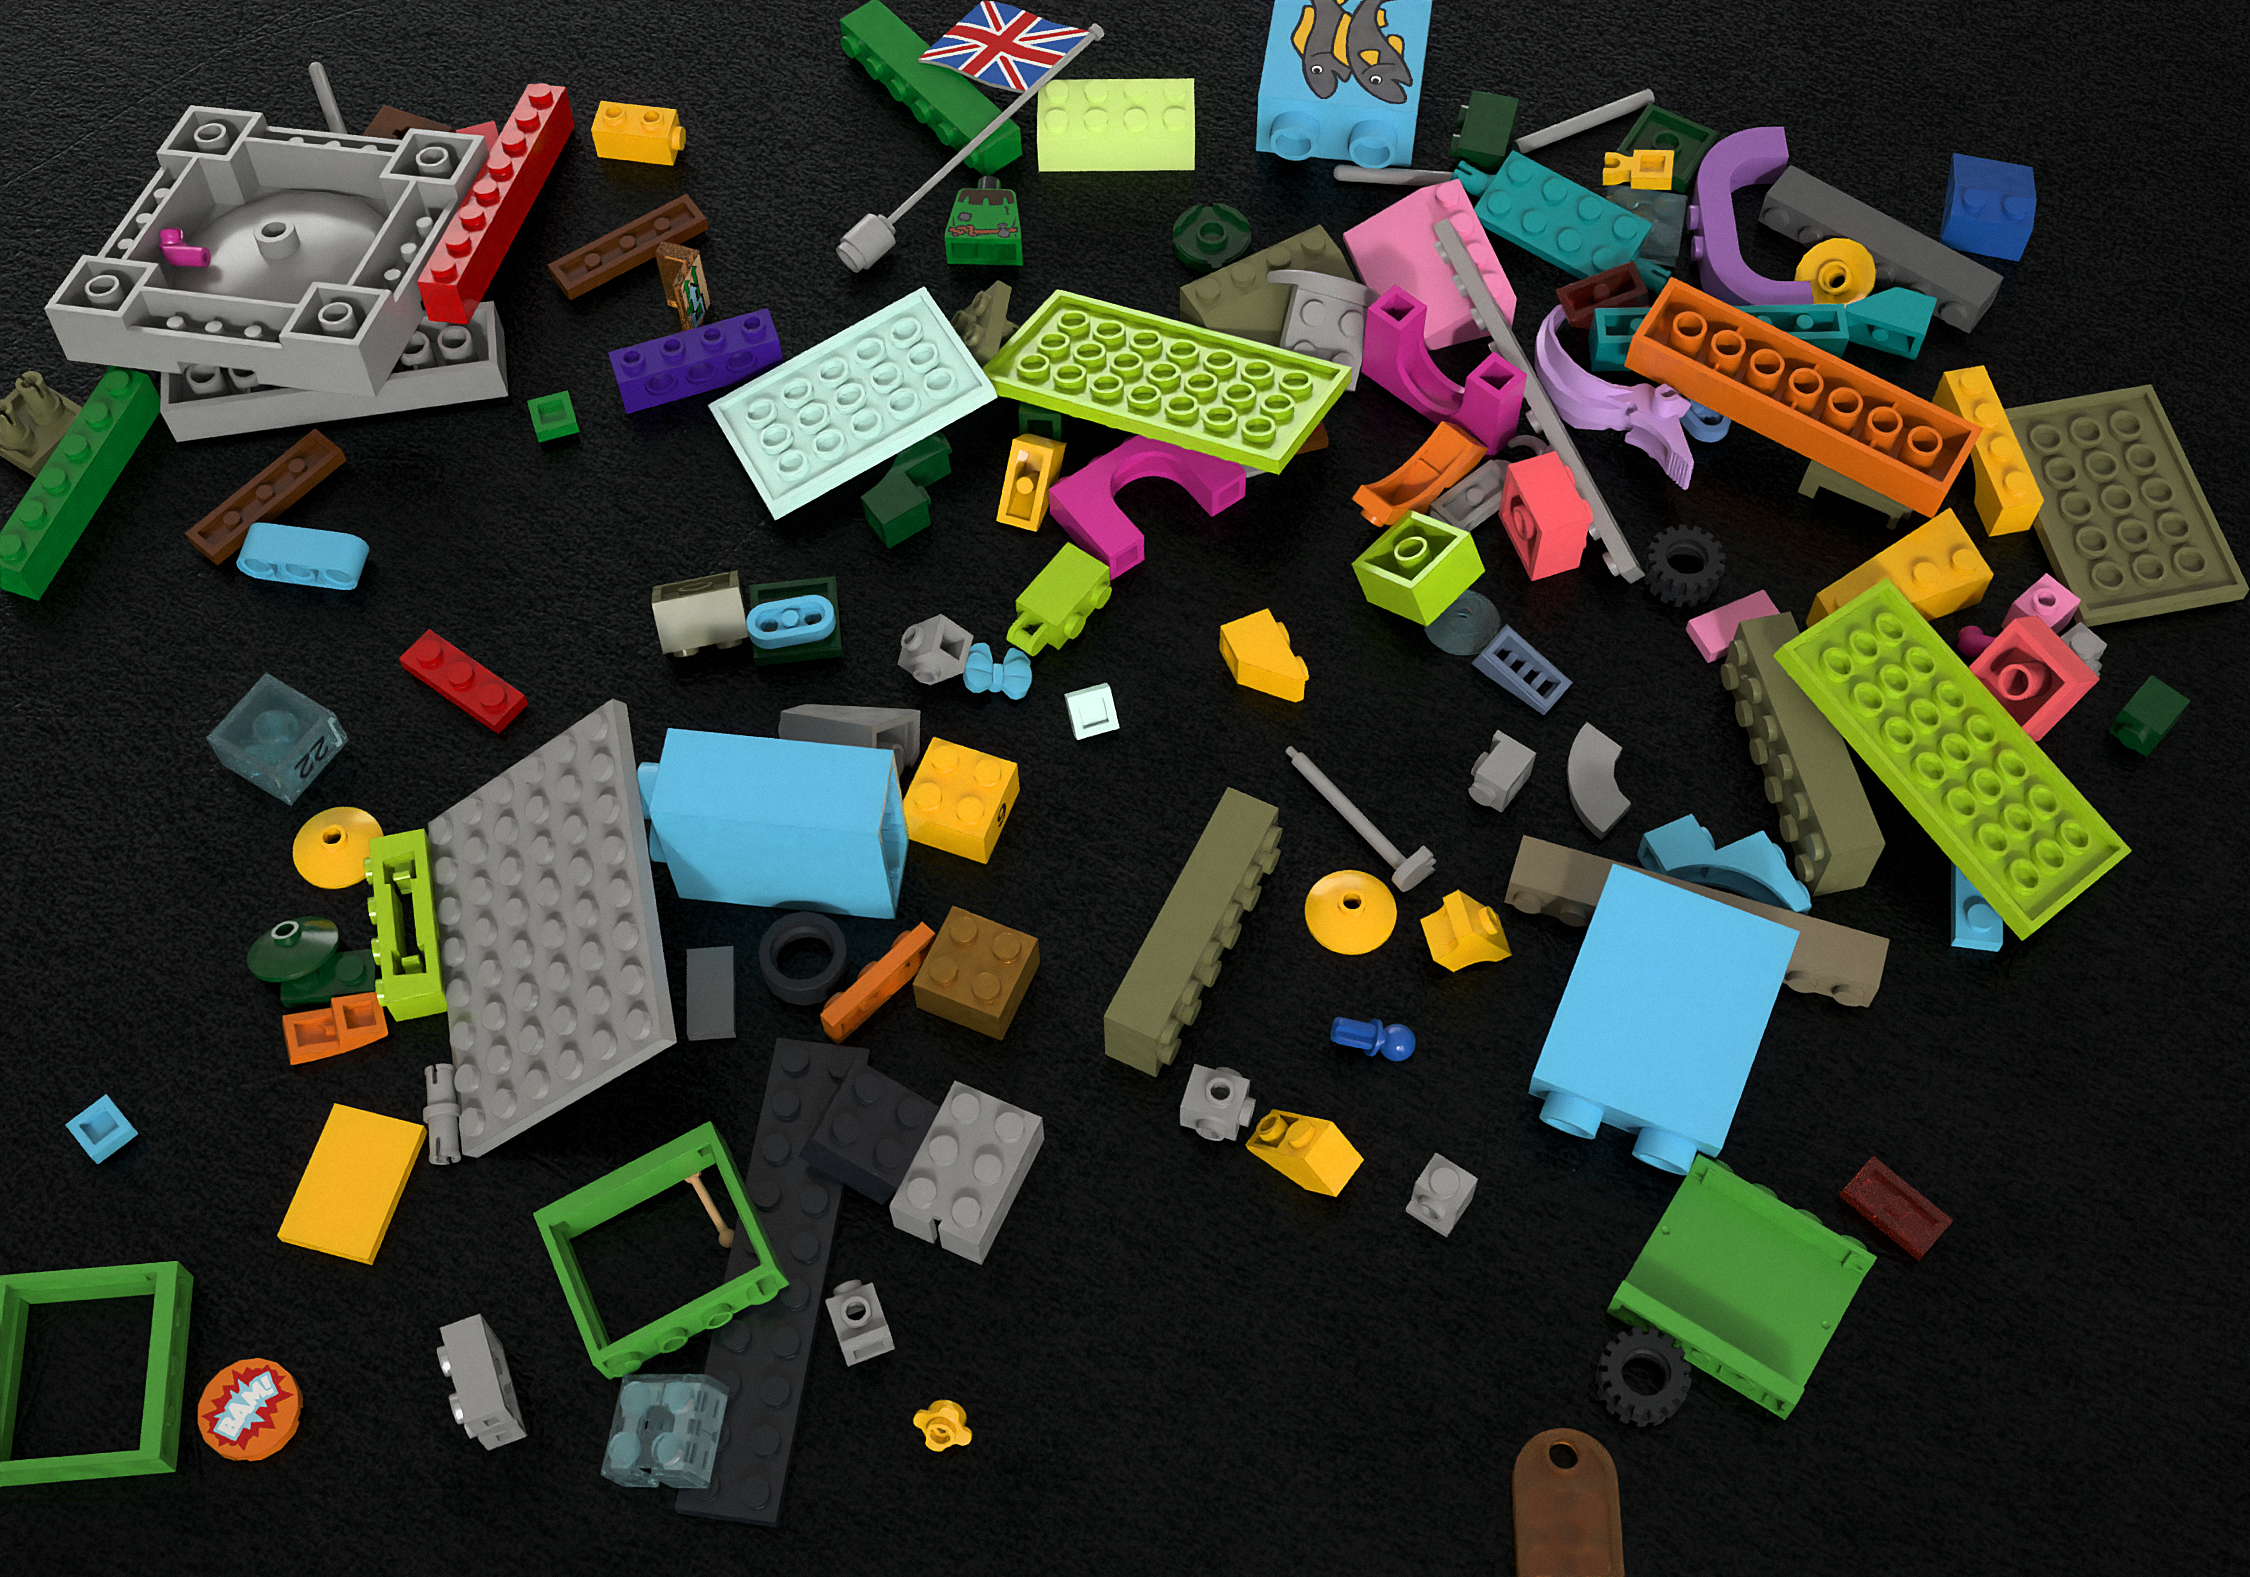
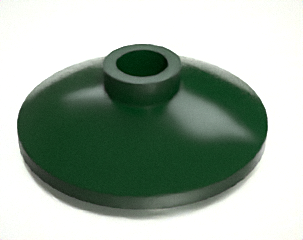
M318 916L299 917L282 922L265 932L254 942L247 955V965L251 973L263 981L283 982L297 979L315 971L333 956L340 943L339 931L332 921Z

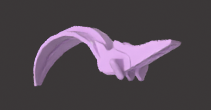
M1566 301L1557 305L1543 320L1535 344V370L1559 418L1578 429L1606 430L1612 428L1618 431H1629L1625 436L1626 443L1646 451L1649 457L1655 458L1659 462L1666 475L1673 478V481H1676V484H1679L1683 490L1688 489L1694 461L1679 418L1685 415L1691 403L1680 396L1676 389L1665 383L1657 388L1646 383L1628 387L1608 383L1587 373L1569 357L1555 335L1562 321L1570 314L1572 303Z

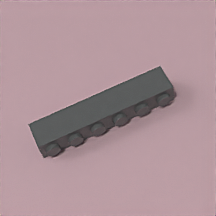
M1792 165L1787 168L1766 193L1758 219L1761 223L1801 243L1808 249H1812L1817 244L1832 238L1851 239L1862 244L1873 257L1877 271L1875 278L1877 286L1883 287L1886 290L1900 287L1937 298L1932 314L1968 334L1992 305L2004 278L1996 272Z

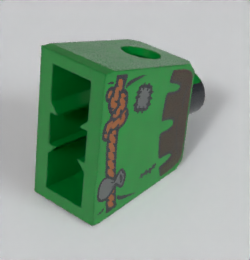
M982 177L978 181L977 189L963 188L958 191L945 231L947 264L1023 266L1022 237L1016 194L1011 189H1001V182L996 177Z

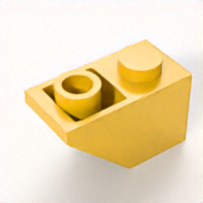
M1268 608L1220 626L1219 650L1238 684L1295 703L1304 699L1305 681L1309 679L1307 667L1300 656L1294 657L1289 647L1290 639L1282 622L1276 623Z
M1272 1109L1268 1115L1260 1120L1256 1131L1245 1144L1253 1154L1304 1189L1337 1197L1364 1160L1332 1121Z

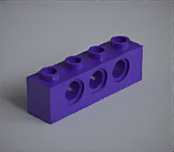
M768 308L608 352L627 414L760 377L784 363L779 338Z

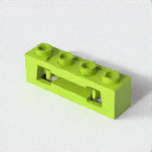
M424 828L369 839L370 857L364 858V869L368 883L370 885L373 884L374 897L368 898V911L372 924H377L378 937L372 938L371 941L375 963L377 966L381 965L382 979L375 981L378 1002L381 1007H388L396 1022L447 1012L439 935L440 922L437 919L431 858V841ZM394 882L397 883L402 895L412 893L417 946L425 957L426 967H424L420 960L419 954L407 957L402 903L395 893Z

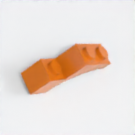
M1441 421L1429 439L1406 463L1378 482L1361 485L1352 499L1363 507L1361 515L1379 527H1382L1384 524L1391 527L1409 509L1426 515L1429 505L1438 498L1444 487L1452 488L1469 476L1489 448L1457 424Z

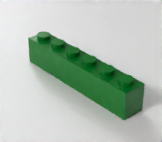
M871 0L840 19L842 32L840 42L845 53L850 58H856L865 67L871 78L874 80L879 79L888 88L895 100L905 103L920 123H926L931 127L944 145H950L959 153L1003 113L960 73L941 66L919 63L918 59L931 47L879 0ZM1008 118L965 157L963 162L969 168L974 167L984 177L992 175L1022 155L1020 127Z
M111 365L0 532V588L2 590L40 600L160 413L161 398L147 374Z

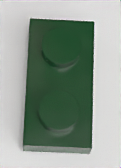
M372 949L334 953L325 964L315 971L297 979L281 982V1002L286 1008L331 1003V998L376 991L375 981L380 979V965H376Z

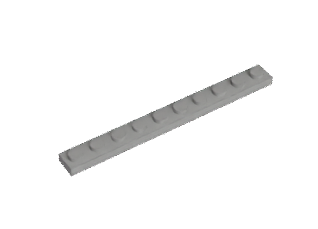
M1447 218L1432 226L1439 238V241L1434 243L1435 249L1445 265L1452 262L1457 274L1452 276V280L1462 297L1466 298L1470 295L1476 307L1471 309L1470 313L1482 332L1488 329L1494 341L1488 344L1491 352L1497 353L1527 374L1523 398H1526L1531 410L1525 414L1538 435L1544 432L1550 442V445L1544 448L1546 453L1556 451L1563 466L1567 465L1570 467L1575 479V489L1581 499L1587 500L1592 511L1593 521L1589 524L1588 531L1595 541L1602 538L1608 551L1602 554L1611 573L1614 577L1621 574L1630 584L1645 576L1644 571L1461 236Z

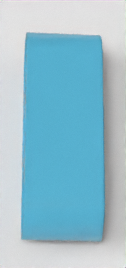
M254 523L248 530L236 563L242 572L258 579L351 590L355 589L369 553V546L361 538L347 533L270 523Z

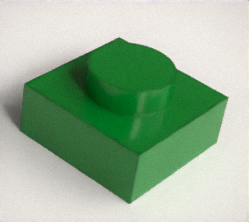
M568 390L527 401L539 443L580 432Z

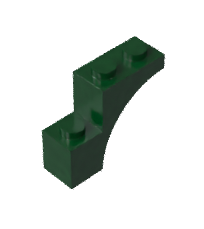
M940 431L934 432L898 452L896 460L886 476L875 487L861 496L866 521L888 549L931 525L928 507L932 505V502L925 487L951 473L948 455L952 453V449L948 440Z

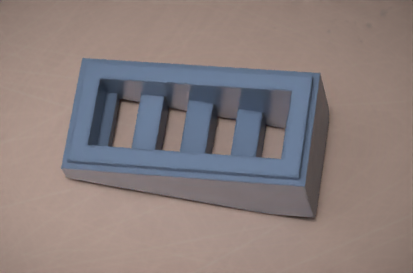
M1507 624L1472 662L1486 676L1543 715L1548 712L1573 683ZM1501 650L1509 654L1503 661L1496 656ZM1517 659L1518 661L1523 663V665L1515 673L1509 667ZM1532 669L1538 675L1528 684L1523 678ZM1545 680H1548L1553 685L1542 697L1536 690Z

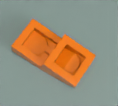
M376 991L331 998V1008L282 1016V1026L290 1065L338 1055L388 1036L383 1007L378 1002Z

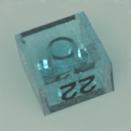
M268 673L262 676L206 738L224 766L290 806L348 741L343 728L332 711Z

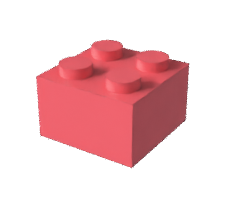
M1556 451L1509 464L1498 515L1531 581L1579 567L1583 549L1586 548L1587 544L1586 536L1589 524L1592 523L1593 516L1589 503L1586 499H1581L1575 489V479L1570 467L1567 465L1563 466Z
M2038 615L2015 618L1968 667L2034 742L2040 741L2100 680Z

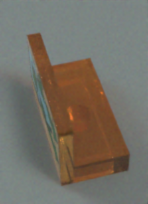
M661 240L655 255L667 303L669 306L678 308L683 331L697 328L700 326L711 305L700 252L696 249Z

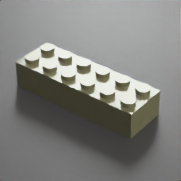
M1790 611L1740 621L1734 638L1729 643V652L1725 664L1721 666V678L1724 687L1732 691L1736 701L1735 714L1737 721L1741 727H1746L1750 737L1752 760L1756 765H1761L1765 776L1766 796L1770 803L1776 804L1780 814L1779 825L1782 837L1785 842L1791 843L1796 855L1795 869L1797 876L1801 882H1806L1811 896L1815 897L1863 887L1886 843L1840 732L1773 657L1784 644L1800 634Z
M1227 788L1104 1014L1106 1055L1154 1077H1157L1164 1063L1167 1065L1172 1064L1181 1045V1039L1177 1037L1184 1024L1191 1026L1195 1021L1202 1000L1198 999L1203 987L1205 985L1212 987L1222 966V962L1218 959L1225 947L1228 949L1233 948L1241 931L1242 924L1238 923L1243 911L1251 912L1261 892V886L1258 883L1263 873L1270 875L1278 862L1281 850L1276 847L1282 834V828L1277 826L1278 807L1233 788Z

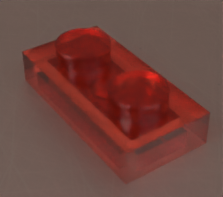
M1874 1156L1839 1195L1918 1261L1953 1221Z

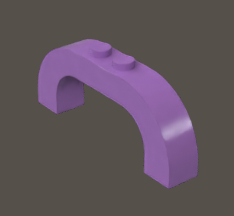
M1784 127L1747 129L1734 133L1718 142L1707 153L1700 165L1691 205H1688L1687 229L1693 230L1694 233L1691 240L1692 261H1698L1703 290L1706 294L1731 306L1814 304L1810 281H1774L1764 278L1745 264L1739 250L1731 193L1746 185L1775 184L1781 177L1789 158Z

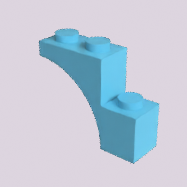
M1690 814L1643 835L1637 857L1645 870L1698 885L1721 887L1739 893L1751 900L1806 916L1812 906L1807 888L1801 881L1795 880L1786 866L1783 851L1777 844L1771 843L1764 830L1715 851V844L1710 832L1705 827H1700L1694 816Z

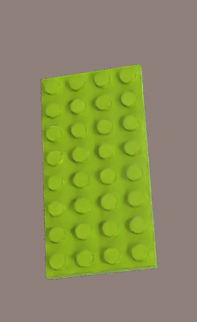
M1059 289L1043 303L982 368L994 386L996 394L999 396L1009 397L1065 413L1072 417L1086 419L1110 428L1121 429L1149 439H1156L1187 450L1198 451L1219 457L1222 460L1233 461L1278 475L1352 382V367Z
M1887 577L1784 644L1773 655L1788 675L1798 684L2021 941L2034 933L2132 851Z

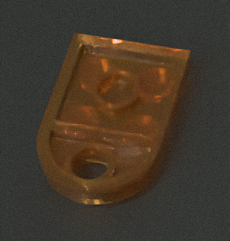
M1555 1428L1536 1435L1522 1448L1512 1473L1517 1577H1625L1618 1477L1609 1453L1593 1437L1574 1429ZM1556 1444L1570 1446L1576 1453L1577 1464L1569 1469L1557 1467L1550 1459L1549 1449Z

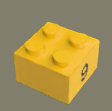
M933 737L903 800L909 839L987 864L1020 790L1017 763Z

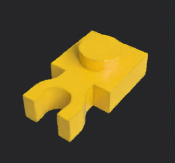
M1634 150L1633 157L1606 152L1603 185L1631 182V189L1671 190L1674 150Z

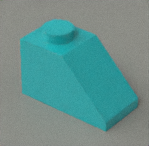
M1894 287L1847 304L1845 313L1849 341L1916 360L1937 298L1916 291Z

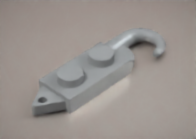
M1521 435L1508 441L1510 448L1526 445L1534 449L1537 456L1547 454L1544 449L1547 445L1543 440L1535 436ZM1499 459L1489 460L1429 505V517L1470 532L1499 510L1507 467L1513 463Z

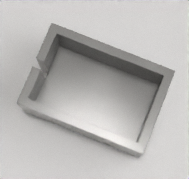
M954 1081L889 1206L894 1227L934 1244L938 1236L934 1220L936 1219L941 1222L938 1231L942 1248L982 1265L1044 1141L1042 1117Z

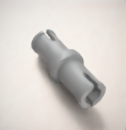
M436 1064L437 1072H434L432 1065L424 1070L427 1088V1107L423 1109V1121L428 1123L429 1162L437 1165L450 1164L449 1157H451L453 1163L461 1160L458 1121L462 1111L461 1106L457 1104L456 1088L454 1085L456 1067L451 1064Z

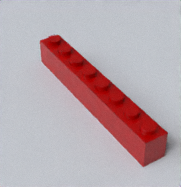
M544 83L528 84L417 280L429 321L468 324L575 127L566 87L549 86Z

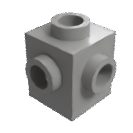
M937 615L912 625L906 630L901 640L902 650L898 665L913 674L916 680L928 685L964 673L973 635L944 615Z
M1194 1064L1180 1106V1125L1196 1129L1199 1135L1210 1140L1221 1141L1226 1138L1235 1141L1240 1125L1249 1127L1255 1108L1256 1099L1249 1097L1250 1080L1243 1078L1239 1072L1230 1068L1218 1067L1214 1070Z

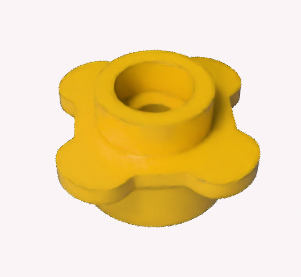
M935 1401L929 1406L927 1411L919 1410L914 1416V1425L922 1429L926 1437V1446L933 1451H943L953 1444L965 1446L971 1441L972 1431L965 1427L967 1421L966 1413L960 1405L953 1401Z

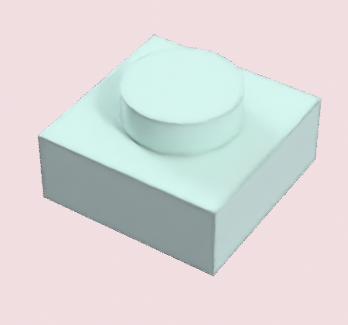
M1107 683L1064 694L1073 734L1077 740L1120 728L1111 689Z

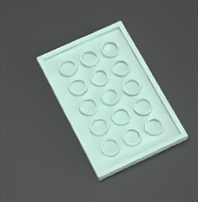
M922 287L712 402L708 406L776 521L996 399L998 396L994 386L927 289Z

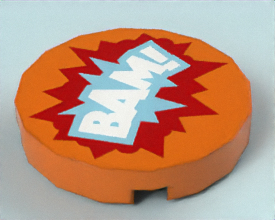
M261 1358L241 1360L221 1370L206 1386L198 1404V1426L205 1442L224 1458L232 1460L247 1459L248 1461L262 1460L281 1450L296 1433L300 1423L298 1418L301 1413V1407L303 1408V1395L296 1379L278 1363Z

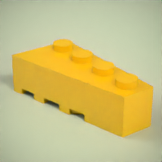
M1948 508L1817 593L1805 623L1808 628L1812 627L1886 577L1926 621H1930L1979 604L1994 574L1952 509Z

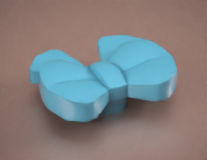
M986 643L974 644L970 647L963 680L966 688L973 693H981L986 689L991 692L1002 690L1011 699L1018 700L1025 697L1031 685V661L1024 652L1011 648L1008 650L1002 665L993 664L989 646Z

